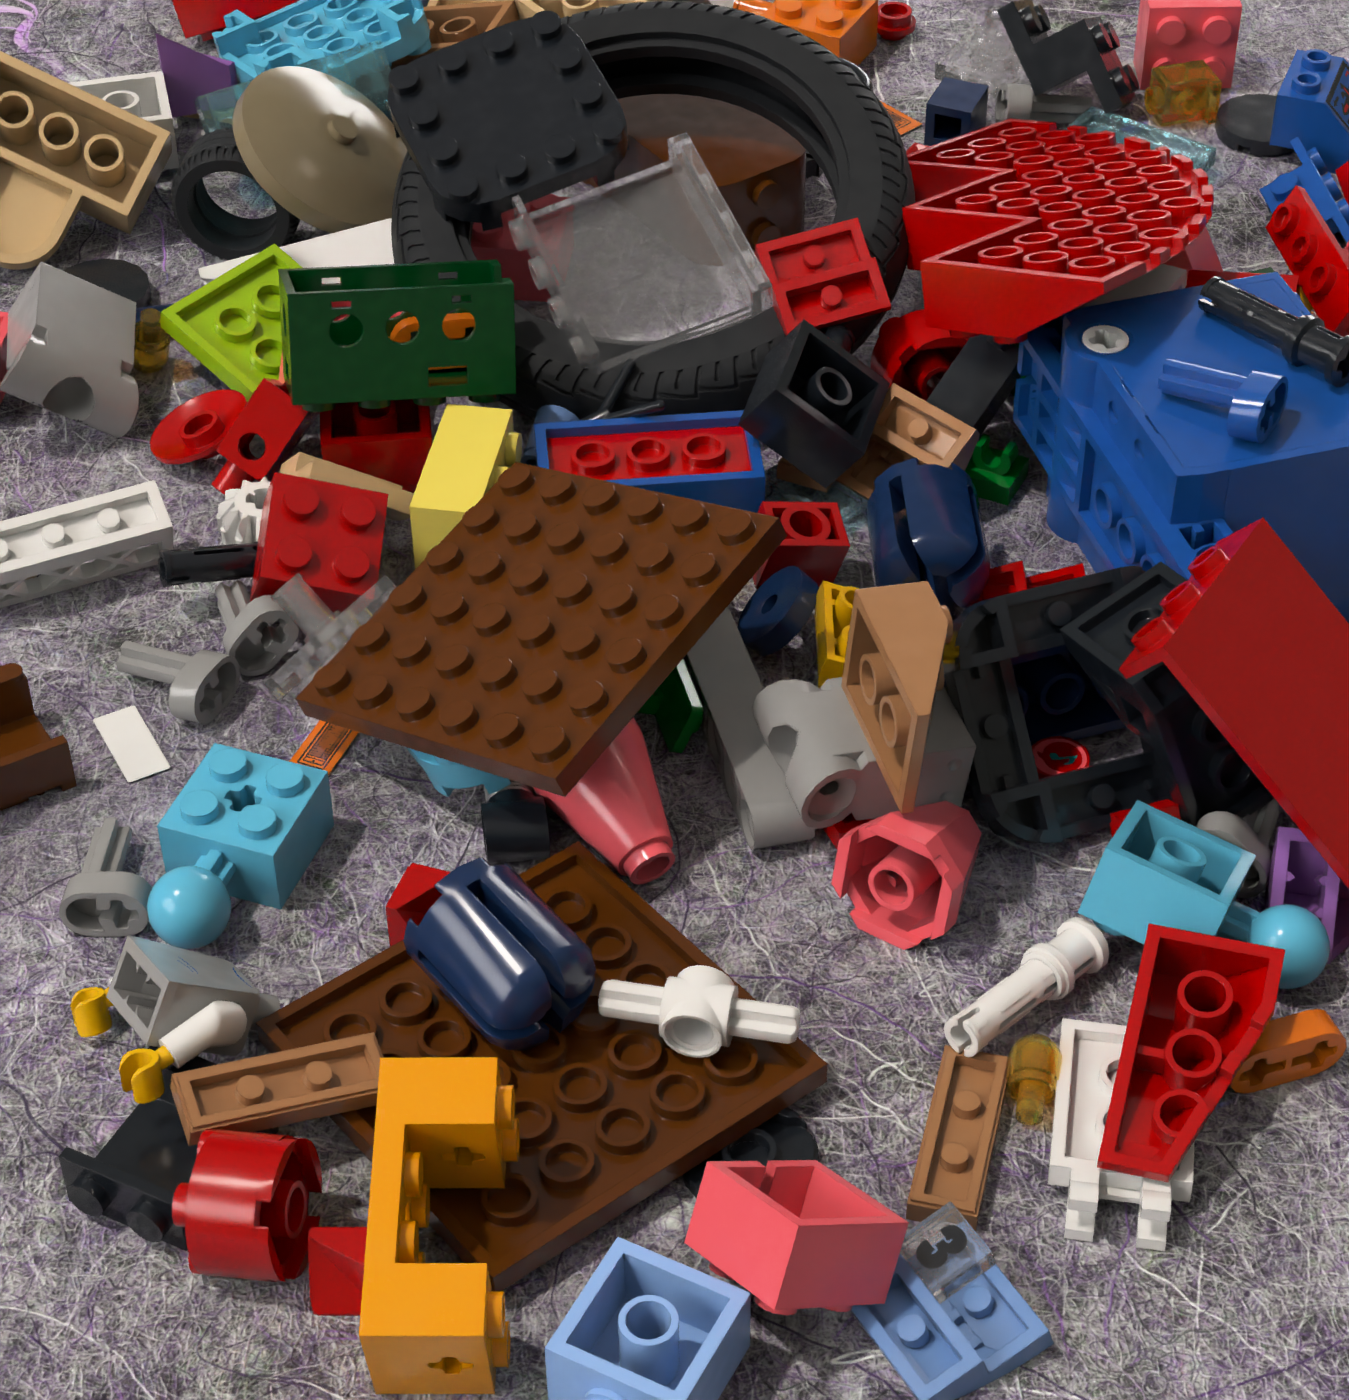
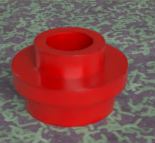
M886 2L878 6L877 33L882 38L897 41L905 38L906 35L911 34L915 30L916 19L912 15V9L909 5L902 2Z

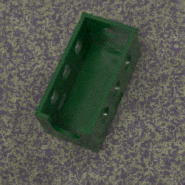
M498 260L278 269L283 375L292 405H302L303 410L310 412H324L335 409L336 403L358 402V406L362 408L380 409L389 407L391 400L413 399V402L417 405L435 406L446 403V397L468 396V400L472 402L491 403L501 400V394H516L514 283L510 278H502L501 264ZM456 272L457 278H439L438 273ZM340 277V283L322 284V278ZM452 296H460V301L452 302ZM351 301V307H332L331 302ZM456 309L453 313H471L474 317L475 325L474 328H465L466 333L464 337L451 339L444 334L442 329L443 319L450 311ZM402 312L399 316L390 318L393 314ZM348 314L345 318L341 320L333 321L336 317L340 315ZM412 316L417 318L419 328L418 331L411 332L410 341L400 343L390 339V334L398 322ZM466 366L463 368L428 370L431 367Z

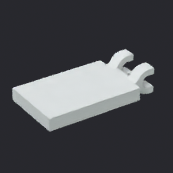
M1062 1018L1047 1184L1069 1187L1064 1239L1093 1242L1098 1199L1139 1204L1136 1248L1165 1251L1167 1222L1170 1221L1171 1200L1190 1202L1194 1175V1142L1169 1182L1097 1168L1127 1026Z

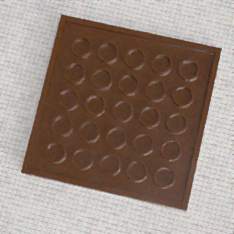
M515 462L499 476L498 481L479 502L465 512L462 520L452 531L428 552L425 560L411 575L390 593L389 598L371 618L355 630L351 639L330 662L316 672L313 680L295 699L305 716L566 797L782 543L787 534L779 517Z
M579 841L519 874L534 892L591 949L596 967L595 983L580 1015L561 1033L550 1024L545 1023L549 1028V1039L547 1042L526 1051L506 1050L488 1042L407 954L403 940L256 1022L259 1041L270 1053L374 1032L384 1058H498L502 1085H514L515 1118L519 1119L520 1128L518 1162H506L505 1188H430L429 1225L464 1263H487L492 1291H503L827 1082L828 1064L798 1037L795 1042L784 1044L733 1036L729 1047L721 1046L714 1055L694 1058L682 1055L671 1049L665 1043L663 1037H660L658 1024L604 1017L599 1014V993L603 982L613 979L665 987L669 976L677 977L683 969L690 966L704 965L716 968L722 972L724 971ZM730 977L734 985L738 986V998L757 1001ZM376 1106L330 1115L329 1117L372 1162Z

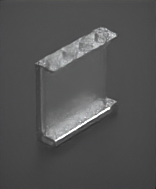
M687 132L667 139L669 161L533 212H527L519 195L511 197L515 219L509 221L508 226L514 244L519 252L527 249L531 257L528 260V267L538 290L547 288L551 298L547 299L548 306L557 328L567 327L573 337L568 338V345L572 355L576 353L579 369L590 365L595 376L602 375L609 369L625 364L628 359L635 360L685 340L704 337L732 328L773 307L772 283ZM594 341L646 346L601 362L600 352Z

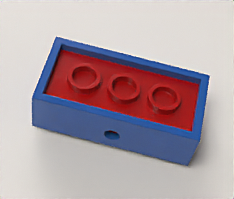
M744 410L534 423L537 467L758 513L762 501H765L766 477L759 441L738 425Z

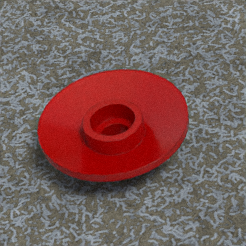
M222 389L201 394L181 404L170 412L154 430L150 440V449L153 455L160 462L173 465L217 456L219 453L216 450L247 404L246 398L238 391Z

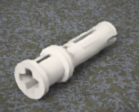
M1074 917L1066 920L1058 928L1055 938L1047 944H1034L1023 954L1018 970L1004 978L966 1009H963L945 1022L944 1033L949 1045L957 1053L962 1052L964 1049L965 1057H973L988 1045L991 1040L1005 1032L1041 1002L1063 999L1074 989L1076 979L1084 973H1096L1108 963L1110 953L1108 943L1102 932L1086 919Z

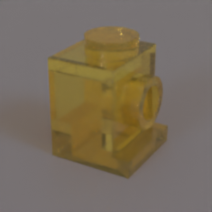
M1204 60L1154 67L1151 70L1150 87L1146 88L1144 94L1147 112L1153 115L1161 127L1205 120L1207 124L1216 123L1222 81Z

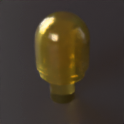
M154 308L142 310L140 321L135 323L133 367L139 372L148 374L158 372L166 365L170 350V335L161 328V313Z
M1029 1034L1021 1037L1013 1044L1008 1056L1005 1079L1007 1080L1008 1093L1017 1101L1015 1118L1025 1125H1037L1043 1121L1044 1105L1055 1099L1056 1084L1061 1072L1062 1053L1058 1045L1049 1037L1041 1034Z

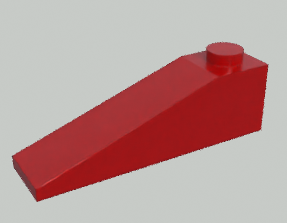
M1149 923L1097 1168L1163 1182L1170 1181L1274 1015L1285 955L1284 949Z

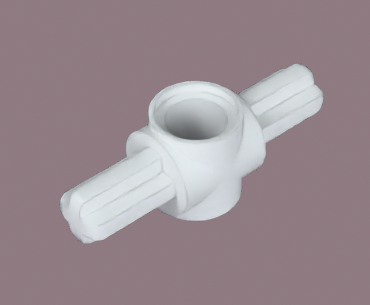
M704 965L687 967L677 977L669 976L665 987L613 979L606 980L601 986L598 999V1010L602 1016L658 1024L660 1037H663L665 1043L671 1049L682 1055L694 1058L714 1055L721 1046L729 1047L733 1036L789 1044L796 1041L799 1032L800 1010L797 1007L738 998V986L734 985L728 975L716 968Z

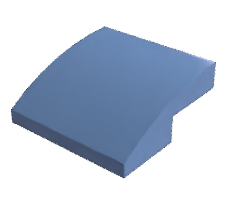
M966 1226L962 1228L967 1237L966 1247L956 1254L947 1253V1261L942 1266L934 1269L926 1268L920 1264L918 1259L909 1265L900 1254L885 1304L852 1306L850 1310L917 1400H955L1008 1374L1054 1344L1048 1328ZM946 1239L944 1241L946 1243H950L952 1239H950L949 1241ZM934 1247L935 1250L931 1254L936 1253L938 1248Z

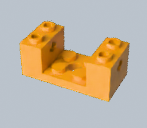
M497 1057L380 1058L359 1338L375 1394H495L496 1367H509L511 1333L510 1322L505 1321L504 1291H492L487 1263H426L425 1252H419V1228H428L430 1188H505L506 1162H518L520 1128L519 1119L515 1118L514 1085H502Z

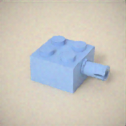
M617 1237L544 1348L548 1400H718L750 1347L751 1293Z

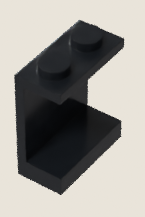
M149 1046L148 1049L155 1051L160 1047ZM196 1056L180 1068H176L172 1064L163 1069L162 1075L165 1090L162 1096L155 1101L138 1104L95 1158L66 1147L58 1157L69 1201L87 1215L93 1217L103 1215L129 1226L137 1235L147 1241H164L187 1251L185 1227H177L173 1223L172 1202L177 1186L182 1182L189 1183L192 1169L197 1158L198 1144L188 1146L170 1089L171 1076L174 1073L217 1064ZM270 1128L257 1131L256 1133L277 1134L279 1128Z

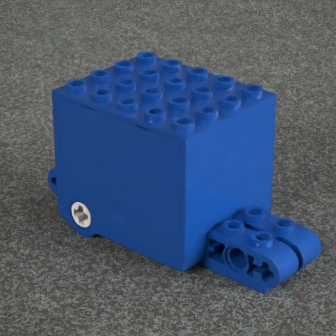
M1278 272L1227 281L1294 316L1312 315L1302 303L1300 296L1292 291ZM1204 285L1087 306L1071 311L1027 333L1028 339L1019 343L1017 371L1020 376H1025V378L1016 379L1013 421L1048 474L1046 495L1048 497L1046 521L1048 526L1062 539L1077 543L1095 573L1125 566L1143 567L1142 570L1147 571L1159 562H1162L1188 580L1192 575L1188 570V566L1202 552L1216 545L1219 540L1264 517L1349 623V383L1342 387H1335L1325 381L1323 373L1305 364L1296 367L1288 363L1282 355L1281 349L1211 313L1202 311L1199 308L1198 300L1203 298L1209 302L1212 301L1200 295ZM1169 358L1245 377L1254 369L1287 377V400L1278 424L1262 444L1229 436L1227 421L1230 409L1162 393V389H1158V378L1163 373L1165 360Z

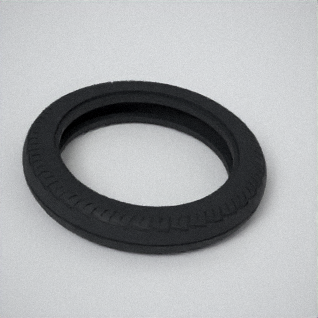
M682 1L634 2L612 5L607 8L600 7L573 14L571 17L560 18L562 23L569 25L582 39L617 99L649 94H680L720 100L763 116L794 137L815 159L832 188L837 204L832 224L858 217L871 258L876 257L890 303H892L907 266L908 237L903 222L902 207L915 203L912 173L905 147L892 118L874 92L843 60L820 43L784 24L754 13L713 4ZM407 151L398 175L392 205L391 237L394 264L477 260L471 248L474 222L460 221L453 217L446 222L435 210L432 194ZM456 272L438 273L439 278H457ZM452 296V302L460 301V296ZM514 302L516 394H501L499 402L532 418H535L540 407L557 405L569 410L580 420L600 408L625 362L628 359H633L636 362V367L610 413L657 400H664L666 408L646 416L744 410L766 355L786 335L778 320L772 302L726 326L701 334L658 341H622L576 333L549 323ZM456 309L450 311L448 314H452L456 311ZM887 311L838 324L848 328L855 337V344L850 354H853L865 342ZM825 328L818 329V330L821 331V332H822L823 330L826 331Z

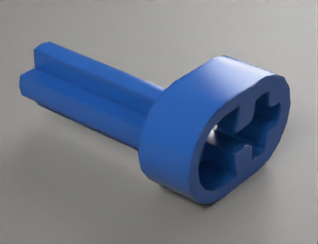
M1168 358L1163 364V373L1158 378V389H1162V393L1230 409L1227 421L1228 435L1262 444L1274 430L1282 416L1288 394V379L1282 375L1256 369L1245 377Z

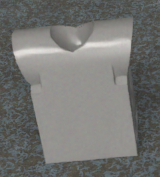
M41 261L8 311L6 369L8 371L0 384V391L113 437H123L131 429L139 405L138 384L134 377L129 375L134 365L136 302Z
M842 677L827 679L820 688L807 681L797 679L780 680L766 686L759 692L752 705L753 717L767 747L777 764L786 774L785 785L802 821L807 827L815 829L830 827L842 821L851 813L855 820L876 819L890 812L899 811L874 754L841 687ZM944 687L936 693L914 807L945 800L961 807L974 758L976 744Z

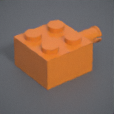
M735 0L733 4L734 9L754 13L784 24L820 43L837 57L846 59L857 66L877 46L878 0H775L773 3L763 0Z

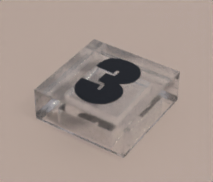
M951 1201L907 1231L900 1254L939 1304L997 1264L990 1248Z

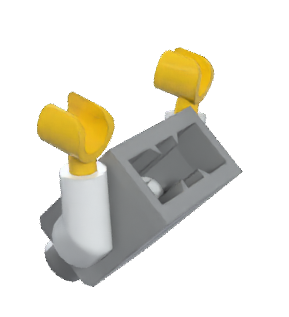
M127 935L114 976L110 979V987L105 990L100 987L81 989L75 993L70 1004L74 1024L81 1037L96 1036L108 1031L113 1024L109 1007L114 1006L146 1045L160 1047L155 1051L146 1048L128 1051L120 1061L119 1072L123 1091L128 1092L132 1090L134 1101L139 1104L155 1101L162 1096L165 1090L162 1075L163 1069L172 1064L176 1068H180L201 1052L228 1056L238 1055L244 1048L249 1032L258 1033L256 1022L280 1009V1001L277 996L260 993L233 963L225 959Z

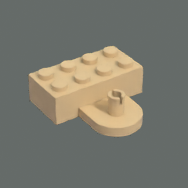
M0 51V267L12 270L28 269L39 265L41 261L45 262L58 250L78 210L130 234L172 153L171 132Z

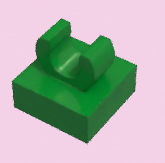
M983 434L976 443L965 472L970 475L979 498L1008 506L1028 476L1029 458L1018 455L1019 450L1015 442L1010 441L1004 451L989 447L990 435Z

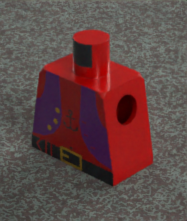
M263 378L216 450L228 460L212 482V486L225 495L226 490L241 489L243 480L253 483L255 479L261 481L266 476L270 482L274 472L280 470L281 464L288 459L320 412H310L303 410L302 405H292L287 386L276 379ZM256 434L265 443V451L260 458H256L249 449V444Z

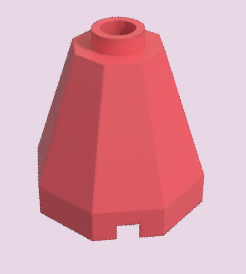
M946 800L914 807V811L911 813L890 812L851 829L839 839L831 884L840 899L846 893L848 894L855 906L849 914L858 929L900 949L912 948L928 937H931L930 940L943 936L956 924L978 854L982 832L969 810Z

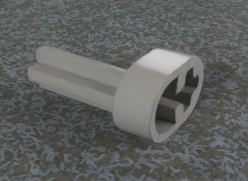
M1001 84L996 95V123L1012 118L1089 125L1091 115H1093L1092 97L1051 94L1035 96L1029 84Z
M235 580L230 587L221 582L216 587L215 593L218 598L217 606L226 626V631L223 635V646L226 654L237 659L240 674L245 676L264 674L279 662L298 637L299 627L292 609L287 601L275 595H263L250 602L249 593L242 581ZM277 620H279L280 625L276 629L268 625L273 624Z
M125 641L120 647L122 656L116 661L118 671L171 684L168 699L172 715L176 718L202 725L213 721L230 703L236 693L240 678V668L236 658L211 650H200L192 657Z
M1275 798L1253 814H1247L1242 819L1227 811H1214L1205 814L1196 826L1256 855L1237 898L1257 896L1265 888L1270 874L1272 852L1268 845L1280 813L1278 810L1279 803Z
M105 818L102 827H95L82 871L73 876L67 883L59 906V916L63 924L71 931L80 935L91 937L135 935L144 930L149 921L147 903L152 887L143 877L131 872L122 871L132 838V830L130 827H119L117 818Z

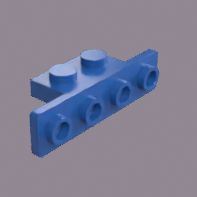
M1297 136L1290 140V143L1302 165L1289 173L1278 176L1273 182L1259 190L1273 214L1277 206L1286 200L1296 185L1305 188L1331 232L1335 234L1339 231L1347 244L1349 241V205L1345 198H1343L1316 147L1306 151Z

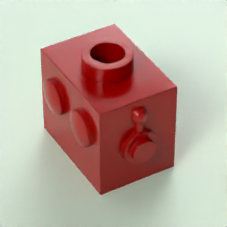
M762 501L758 513L779 517L787 537L754 574L755 588L758 589L770 576L788 566H796L818 584V588L823 580L833 583L850 547L838 503Z

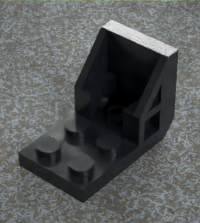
M1159 562L1062 627L1060 631L1067 649L1124 725L1155 749L1173 802L1179 804L1181 820L1196 827L1198 821L1205 814L1214 811H1227L1242 819L1247 814L1251 815L1272 801L1274 797L1163 661L1128 679L1119 671L1120 666L1135 648L1131 642L1132 637L1144 625L1162 614L1164 610L1160 606L1161 600L1179 584L1187 581L1167 565Z

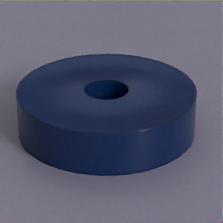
M796 566L785 567L770 576L749 599L739 618L737 628L744 644L760 656L773 654L787 645L800 632L811 616L816 605L818 584Z

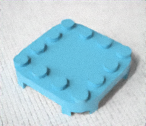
M299 0L256 20L236 9L223 17L226 28L222 32L212 33L219 58L235 63L237 80L246 86L262 72L284 66L317 70L351 85L352 80L368 73L376 74L386 71L391 67L392 62L407 55L423 54L432 47L429 38L430 29L422 0Z

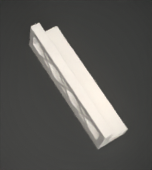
M148 481L0 521V608L157 565L158 558H160V550H173V525L156 481ZM156 542H157V544H154V545H150V546H147V547H143V548L137 549L138 547L145 546V545H148V544H152V543H156ZM94 560L93 562L82 564L84 562ZM40 575V576L35 577V578L27 579V578L32 577V576Z

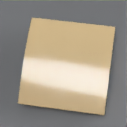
M298 452L281 464L279 473L389 494L386 518L395 521L410 518L409 506L414 493L402 490L401 485L302 452Z

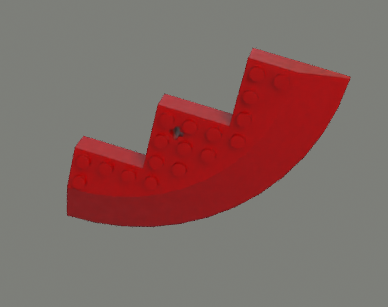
M1009 118L907 154L915 190V203L902 207L903 222L908 237L907 269L921 271L926 327L949 330L950 336L954 338L989 335L993 336V341L998 344L1023 342L1028 339V332L1147 274L1179 254L1202 233L1213 214L1214 187L1212 184L1208 185V175L1202 168L1193 169V161L1190 158L1177 154L1171 155L1170 159V148L1162 146L1155 148V150H1150V141L1134 136L1124 138V144L1117 143L1115 132L1107 130L1087 134V127L1073 125L1067 127V130H1057L1056 122Z

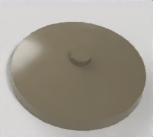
M284 66L269 69L256 76L236 103L233 113V132L238 151L259 185L291 214L329 233L392 218L395 187L408 150L401 137H396L394 125L389 118L355 88L317 70Z

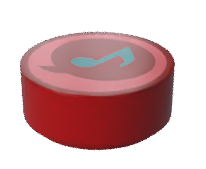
M1060 736L1047 737L1037 741L1032 746L1039 779L1090 765V755L1087 749L1079 742L1070 738Z

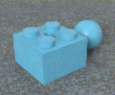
M214 743L157 825L166 873L157 880L148 897L147 914L155 933L172 946L183 949H195L210 944L225 930L231 915L230 896L282 909L334 826L328 771Z
M1139 800L1136 801L1106 846L1077 912L1093 920L1099 929L1110 935L1127 936L1142 944H1145L1150 923L1284 949L1285 955L1279 982L1280 989H1294L1311 983L1324 970L1330 954V941L1327 930L1319 918L1309 910L1296 905L1282 904L1267 908L1260 913L1235 901L1254 862L1255 854Z

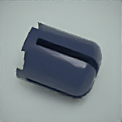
M911 458L892 465L874 480L875 489L867 502L866 518L875 583L877 587L928 581L940 605H946L952 617L955 615L954 601L961 608L967 609L980 598L989 581L990 559L977 490L970 475L955 463L951 462L952 469L937 464L918 465V459Z
M482 857L457 867L434 885L442 895L426 912L419 926L411 918L408 920L403 939L407 954L487 1041L500 1048L526 1051L547 1042L549 1039V1028L545 1023L550 1024L561 1033L580 1015L591 995L596 972L591 949L506 862L505 865L491 866Z

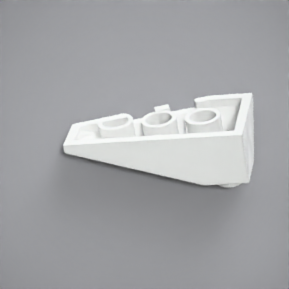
M392 218L279 248L302 268L394 264L391 237ZM258 253L198 268L200 278L209 283ZM340 277L322 278V283H340Z

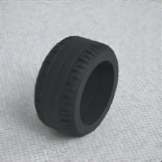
M227 127L216 129L214 132L211 131L194 142L186 152L171 187L172 211H174L177 224L181 226L180 229L182 232H185V236L190 238L193 244H197L198 248H202L204 252H209L212 254L211 256H217L219 259H226L227 261L259 253L274 243L278 247L286 246L293 238L301 219L291 214L273 198L272 200L276 207L274 214L264 218L248 219L235 216L223 210L211 199L205 189L202 178L215 172H236L255 180L238 151L233 127L230 129Z

